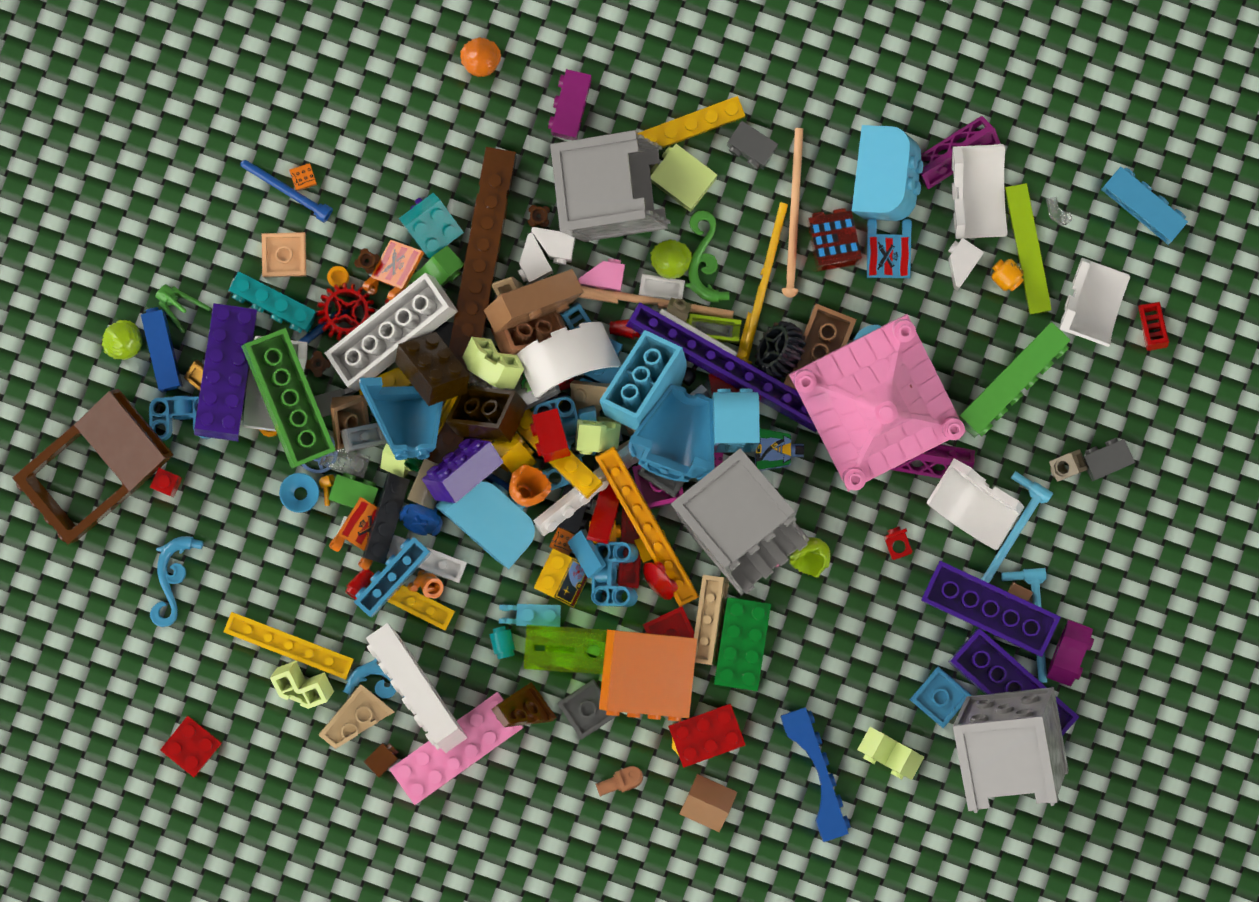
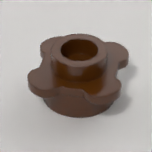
M532 205L529 207L530 219L528 224L531 227L535 225L547 227L549 225L548 214L550 209L547 206L536 207Z
M363 248L354 264L357 268H363L366 273L371 274L374 271L375 264L380 261V257L378 254L369 252L367 248Z
M316 351L313 353V357L306 361L305 367L311 369L315 377H321L323 372L331 367V362L326 360L320 351Z

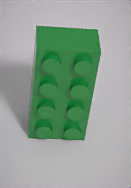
M727 597L714 685L758 691L771 604Z

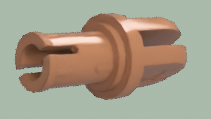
M629 766L614 772L615 774L612 778L595 783L600 797L615 790L623 793L638 787L643 781V773L638 767Z

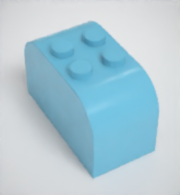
M862 125L852 212L863 219L899 221L909 216L915 208L917 195L921 191V184L919 182V174L923 171L921 149L917 142L901 129L892 126Z
M644 330L599 400L604 415L636 431L671 384L675 386L681 385L687 368L683 348Z
M717 389V392H714L712 395L714 452L735 453L741 448L744 453H755L760 443L758 392H753V389H739V392H731V389Z
M483 480L457 503L439 501L435 505L437 509L490 556L508 569L533 541L535 528L531 518L523 511L525 507L517 504L511 496L507 497L509 492L495 482L491 484Z

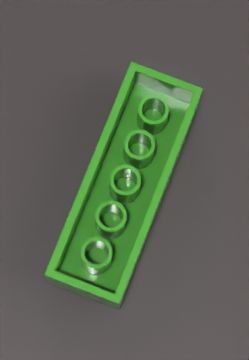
M1053 322L958 416L965 429L974 438L978 434L982 437L993 426L990 422L993 419L998 421L1008 411L1006 406L1008 404L1011 406L1024 395L1021 391L1024 388L1028 390L1039 379L1036 375L1039 372L1043 375L1054 364L1052 359L1054 357L1058 359L1069 349L1067 344L1071 340Z
M286 328L242 345L241 347L291 469L336 451Z

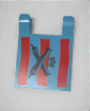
M869 219L867 221V278H910L912 221L910 219L902 221V235L876 234L877 220Z

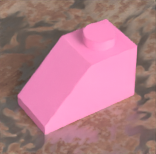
M608 259V262L602 261L578 278V281L582 286L621 292L625 264H621V261L617 259Z

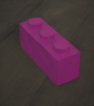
M566 69L565 75L561 74L558 87L561 88L560 96H555L553 108H556L555 117H550L548 129H551V136L572 141L577 140L592 81L591 75Z

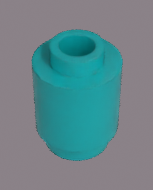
M505 626L493 629V633L489 635L494 655L497 654L498 659L514 656L515 645L511 629L506 630Z

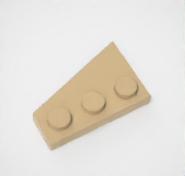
M360 684L318 735L333 748L337 749L395 711Z

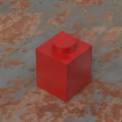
M158 468L150 488L174 498L182 477Z

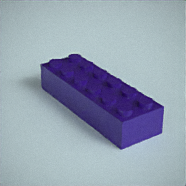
M213 303L194 427L195 436L238 441L249 372V364L241 346L254 339L257 309Z
M939 561L921 599L926 604L1039 657H1043L1061 618L942 561Z
M980 628L972 633L948 661L985 695L1047 688ZM1056 696L1063 736L1079 716Z

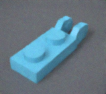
M499 605V610L517 611L516 619L501 618L499 619V624L560 627L561 605Z

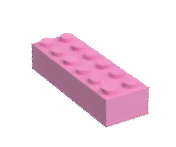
M496 692L457 720V723L468 737L460 744L445 753L441 748L437 750L428 741L389 769L414 805H417L524 728L523 725L503 727L491 709L504 701L499 692Z

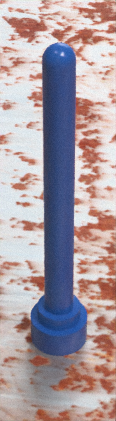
M247 160L241 162L242 168L312 210L314 215H316V219L323 223L329 219L333 211L332 207L321 203L318 205Z

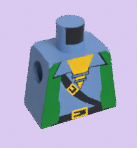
M760 428V443L755 451V466L760 471L789 467L791 465V457H804V444H791V434Z

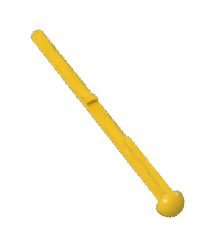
M782 202L779 204L764 267L760 273L762 280L758 287L752 313L748 312L737 353L739 359L750 365L752 362L748 360L788 204Z

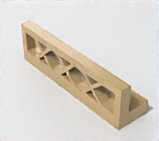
M709 575L702 576L694 638L697 639L695 663L717 666L729 580L727 578Z

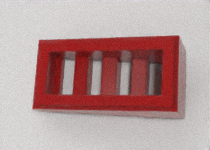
M1160 302L1139 305L1138 310L1146 350L1167 348L1169 339ZM1147 312H1157V314L1145 316ZM1158 320L1157 323L1147 324L1148 321ZM1160 328L1158 332L1149 333V330Z

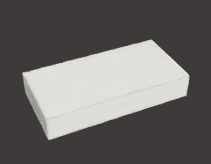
M642 274L639 295L666 300L671 298L682 299L685 280Z

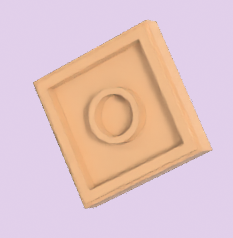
M305 232L262 233V277L306 276Z

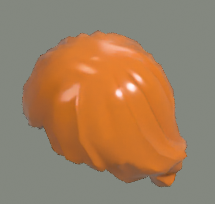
M481 37L468 41L460 51L461 63L471 75L477 77L491 75L501 60L500 50L495 42Z
M524 464L512 473L509 493L517 504L530 507L544 501L551 492L552 483L546 478V474H543L537 467L534 468Z

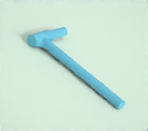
M1016 471L1011 476V479L1027 488L1032 499L981 580L987 583L993 578L1038 504L1047 503L1053 495V492L1035 481H1030Z
M1045 568L1001 573L1002 581L1024 580L1027 584H1031V591L1033 592L1032 604L1041 607L1040 584L1046 580ZM1044 652L1043 657L1036 655L1038 680L1041 683L1047 682Z

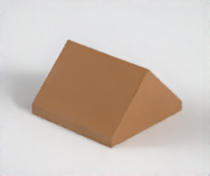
M364 395L332 397L330 409L335 449L344 448L340 431L369 424L367 401Z
M697 774L679 814L720 832L737 792Z

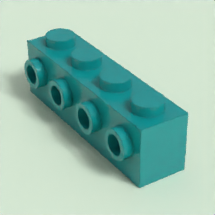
M239 271L228 290L233 294L231 298L242 304L244 301L252 304V309H257L259 313H263V311L270 313L271 319L281 324L283 321L291 324L289 328L298 333H301L302 330L309 333L317 318L315 310Z

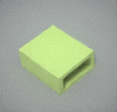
M675 144L673 148L669 146L663 153L662 157L664 159L660 165L655 164L650 170L651 183L691 212L715 182L717 174L679 145Z

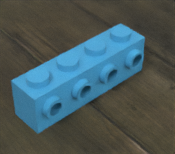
M1120 166L1101 189L1167 245L1173 241L1188 223L1185 220L1186 216L1178 209L1173 210L1168 206L1169 202L1161 195L1156 196L1147 183L1144 181L1139 182L1135 178V174L1126 167L1122 168Z
M415 537L406 539L400 546L402 550L397 556L393 554L386 561V568L382 572L378 570L370 579L372 583L367 588L363 587L355 595L357 599L354 603L369 617H374L432 553Z

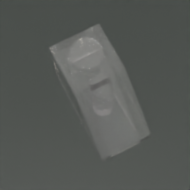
M344 448L335 449L336 451L321 457L319 465L359 478H364L370 459L369 456L354 451L346 452Z

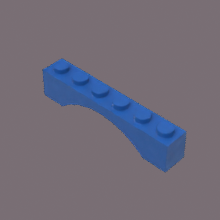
M806 707L781 715L780 718L786 736L805 750L818 772L821 785V801L815 821L822 841L826 842L849 834L847 829L851 828L848 817L847 815L843 816L840 809L844 807L840 794L835 795L833 789L834 786H837L833 773L828 774L826 768L829 765L825 752L821 753L819 745L822 744L819 732H814L812 724L815 723L812 711H807Z

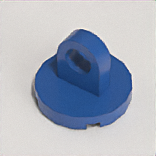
M418 503L405 505L399 516L400 521H404L403 525L408 530L422 536H427L428 533H432V536L437 535L443 524L441 517L437 514L438 509L436 507L432 510Z

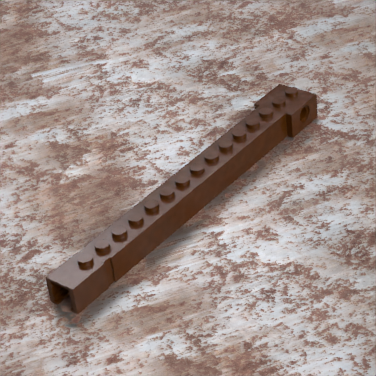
M486 147L479 181L480 191L479 194L477 193L456 307L458 312L455 314L449 349L470 374L468 386H475L477 376L468 370L462 356L471 337L484 338L487 316L484 310L491 302L492 283L495 280L508 208V194L511 192L517 159L516 152ZM445 422L437 436L436 448L429 453L430 457L427 460L440 464L443 461V457L457 450L459 444L466 437L457 436Z

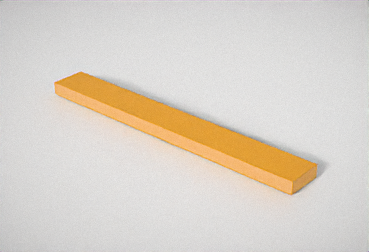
M615 446L596 455V461L654 563L660 561L665 566V573L676 582L678 590L674 592V598L679 607L697 599L699 594Z

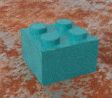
M434 193L399 218L429 259L464 233Z

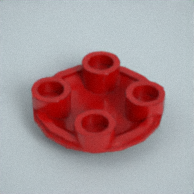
M660 561L645 563L643 574L649 587L665 600L672 599L674 592L678 590V586L665 573V566Z

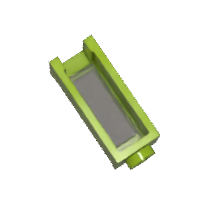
M690 314L689 319L686 320V323L719 342L739 344L742 320Z

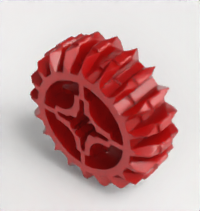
M346 283L342 284V289L335 284V292L328 288L326 290L328 296L322 294L320 298L323 302H318L317 304L318 308L323 309L316 312L317 316H323L318 320V324L326 323L322 330L325 332L330 329L329 337H332L334 333L338 334V341L341 340L342 335L347 336L367 320L371 314L376 312L374 308H368L374 304L373 300L366 301L370 294L365 293L362 296L363 288L360 287L358 291H355V284H351L350 289H347ZM348 296L356 300L347 303L338 297ZM333 301L338 312L334 315V318L330 319L328 307ZM361 305L364 317L359 323L354 312ZM341 308H344L345 310L349 309V315H351V317L347 314L340 316L343 310ZM341 322H347L350 326L353 327L342 328L337 326L336 324H339Z

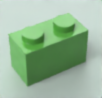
M343 473L342 476H336L329 500L354 508L359 498L362 497L375 505L380 489L376 488V483L364 479L363 483L355 481L356 476Z

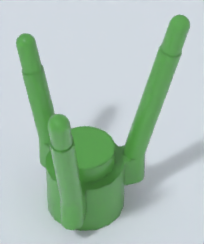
M165 284L157 291L155 297L160 301L158 304L164 308L182 333H185V329L168 307L174 305L181 312L186 313V309L177 302V295L201 308L211 311V307L181 292L175 286L171 288Z

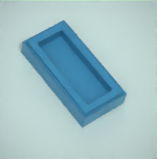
M582 529L567 543L586 576L593 578L606 564L593 541L587 540L588 533L586 529Z

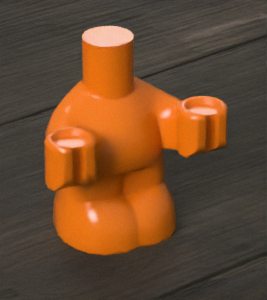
M420 570L415 580L407 586L408 590L417 592L421 586L422 593L427 598H438L443 592L442 581L435 574L425 570Z

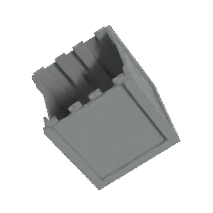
M636 130L550 144L560 232L588 242L668 229L667 224H670V220L666 219L665 208L654 210L649 165L660 163L658 152L662 150V147L658 143L644 138L643 135H639Z
M741 448L671 503L689 534L740 595L744 592L745 594L749 593L755 588L753 584L760 578L764 577L766 579L773 573L772 569L779 564L781 567L789 560L788 556L797 549L801 551L808 545L809 538L795 523V511Z
M1054 687L966 697L953 724L968 811L978 813L979 809L990 808L988 799L990 797L1035 793L1036 804L1051 803V806H1054L1059 800L1058 794L1065 774H1068L1069 771Z

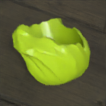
M672 239L655 245L652 252H650L652 266L659 275L667 279H676L684 275L692 259L691 252L686 244Z
M118 320L107 327L102 339L104 353L113 357V359H130L138 354L143 344L138 327L127 320Z
M808 537V545L801 551L795 550L789 557V564L793 568L798 569L799 572L819 577L829 567L830 549L821 539Z

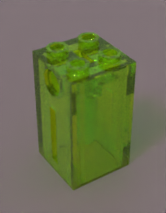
M526 625L523 669L602 675L607 630ZM535 645H544L545 651H535ZM591 646H598L600 648V655L598 657L591 658L588 655V649Z

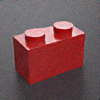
M555 408L532 415L534 423H531L530 427L533 437L538 436L539 443L535 444L538 456L543 455L545 463L571 456L558 409Z

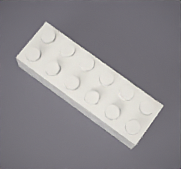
M424 273L325 352V355L345 385L350 389L358 391L360 390V378H375L395 362L398 344L432 333L456 314L458 310L436 278Z
M386 623L366 637L369 643L367 646L368 650L380 662L378 665L384 674H387L390 678V683L394 689L404 697L402 701L415 715V721L425 732L428 731L425 735L430 743L437 750L441 748L447 753L468 737L398 633Z

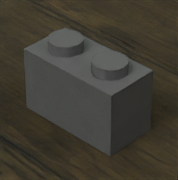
M741 121L727 142V146L730 148L729 151L737 157L742 155L748 159L747 163L756 169L758 167L764 169L778 147L776 142Z
M1116 437L1105 442L1106 447L1098 449L1096 446L1085 451L1086 456L1083 458L1088 467L1087 472L1092 482L1135 463L1125 439L1118 441Z

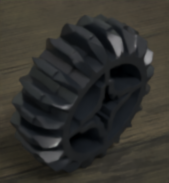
M780 321L779 323H774L772 327H768L767 332L763 333V338L759 340V346L756 347L757 353L754 357L756 358L755 364L758 366L757 369L778 380L782 377L786 378L788 373L793 372L794 367H798V362L802 360L801 355L805 353L803 348L806 346L804 342L806 336L803 335V331L795 324L787 321Z

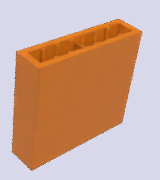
M607 630L599 709L605 710L606 715L619 716L620 712H626L627 717L640 718V714H648V719L661 720V716H668V720L680 722L681 717L689 718L697 639Z

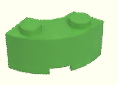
M447 245L433 255L422 268L412 275L406 288L424 273L435 277L443 288L449 281L454 282L460 277L461 273L459 271L464 266V263Z

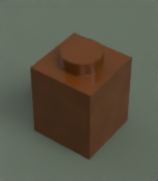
M382 743L364 763L378 777H381L399 760L397 757L399 752L392 744L386 745Z

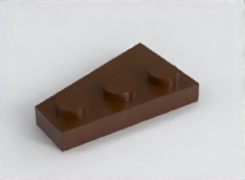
M532 682L491 709L503 727L552 722L557 718Z

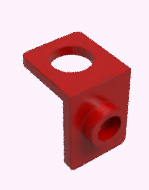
M899 526L888 530L889 535L884 537L892 560L912 554V549L906 535L907 528L901 530ZM897 540L903 541L905 544V550L902 553H896L893 550V543Z

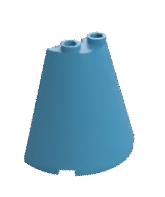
M382 377L360 378V389L392 453L395 455V459L405 460L417 457V459L422 460L429 458V453L436 448L443 401L428 406L413 386L382 387Z
M671 384L631 436L628 445L631 456H636L639 459L638 464L644 469L666 479L689 482L690 478H696L698 481L704 478L715 468L713 399L701 393L690 395L684 387Z

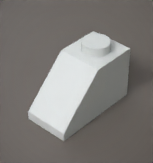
M532 227L535 239L549 259L553 260V263L566 265V262L571 263L575 244L574 237L560 231Z
M532 232L527 236L519 262L521 269L518 270L523 282L528 280L529 284L553 274V270Z
M964 238L960 242L955 240L948 250L951 253L948 261L953 287L957 291L984 253Z

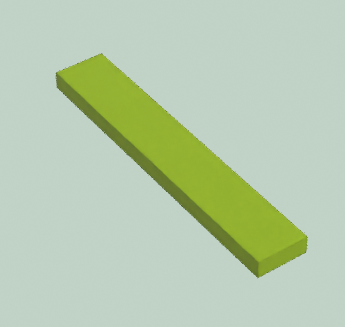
M1027 183L1005 187L1019 264L1024 272L1022 278L1024 279L1023 284L1029 314L1052 311Z

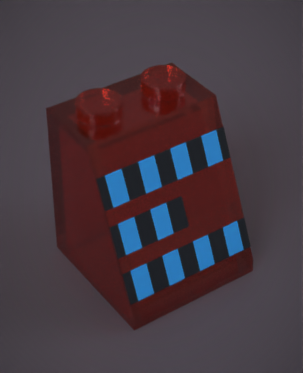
M846 208L833 210V214L825 215L824 212L811 214L812 217L808 218L807 222L816 272L859 265L862 255L852 211H846Z

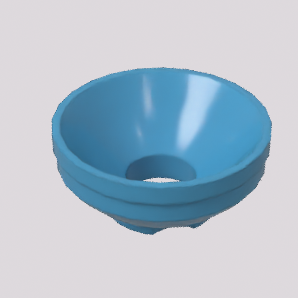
M304 473L289 475L281 483L279 490L280 500L290 511L296 513L306 512L312 509L318 501L319 487L317 482L311 476ZM299 487H303L307 491V497L303 500H297L294 495L295 490Z

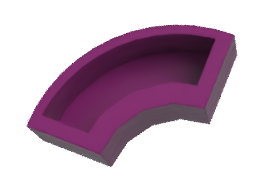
M1071 620L1067 621L1053 654L1046 678L1070 687L1075 679H1080L1083 668L1080 667L1086 650H1091L1094 639L1091 638L1092 628Z

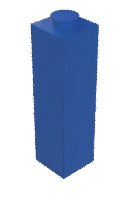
M158 307L147 309L145 314H141V319L158 390L163 393L183 388L166 313L162 309L159 310Z

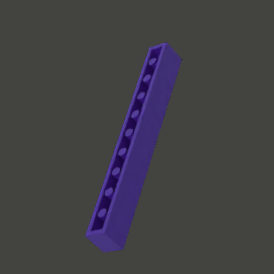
M639 302L626 324L627 327L641 335L646 330L682 347L687 361L737 389H753V392H758L760 402L811 431L817 432L796 390Z

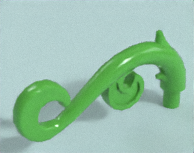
M697 211L691 216L689 221L691 230L697 235H703L704 232L698 227L699 222L702 220L709 222L710 229L692 255L688 269L690 283H685L684 285L695 292L700 298L709 302L730 300L729 292H719V290H714L710 284L706 287L700 281L698 274L699 264L704 262L706 267L701 268V271L706 275H712L716 272L718 263L715 256L704 253L715 233L716 219L708 211Z

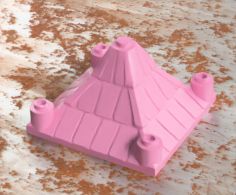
M908 314L789 374L848 492L860 490L867 481L948 440L960 439L966 432L964 424L959 419Z

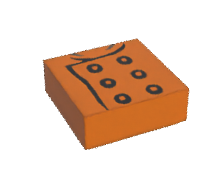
M310 163L289 170L296 191L317 185Z
M557 528L549 547L569 556L572 550L567 542L575 535L564 529Z

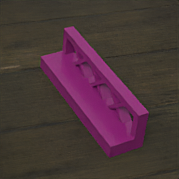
M980 116L922 153L921 160L923 162L930 161L929 164L923 167L922 173L919 174L924 186L930 189L953 174V147L1000 144L995 128L983 116ZM981 125L985 127L980 131H974L977 127ZM960 138H966L962 143H956ZM948 149L943 155H938V152Z
M940 444L890 470L941 479L954 458L973 469L975 450ZM915 460H920L924 463V465L921 467H914L911 464V462ZM942 464L946 469L937 471L932 466Z

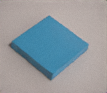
M937 666L909 700L940 727L944 728L962 707L966 697L971 696V694Z

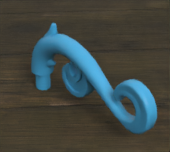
M181 536L156 549L161 552L157 564L158 578L170 604L171 614L168 618L161 617L160 609L167 604L165 602L155 604L150 611V618L155 625L168 627L177 619V604L170 584L181 583L185 579L186 568L182 564L174 563L169 566L170 569L174 570V574L169 575L167 565L170 557L178 550L181 554L185 549H202L204 541L195 540L190 536Z
M374 659L357 667L350 673L346 679L347 684L343 692L351 695L355 686H358L360 682L367 681L365 677L368 675H381L389 681L391 680L377 664L378 660ZM384 680L378 681L375 685V693L379 697L386 699L394 696L396 690L391 684L389 687H385Z

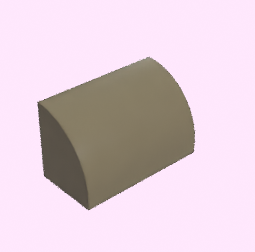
M424 459L407 499L434 510L437 500L433 498L422 478L427 475L426 472L431 467L439 464Z

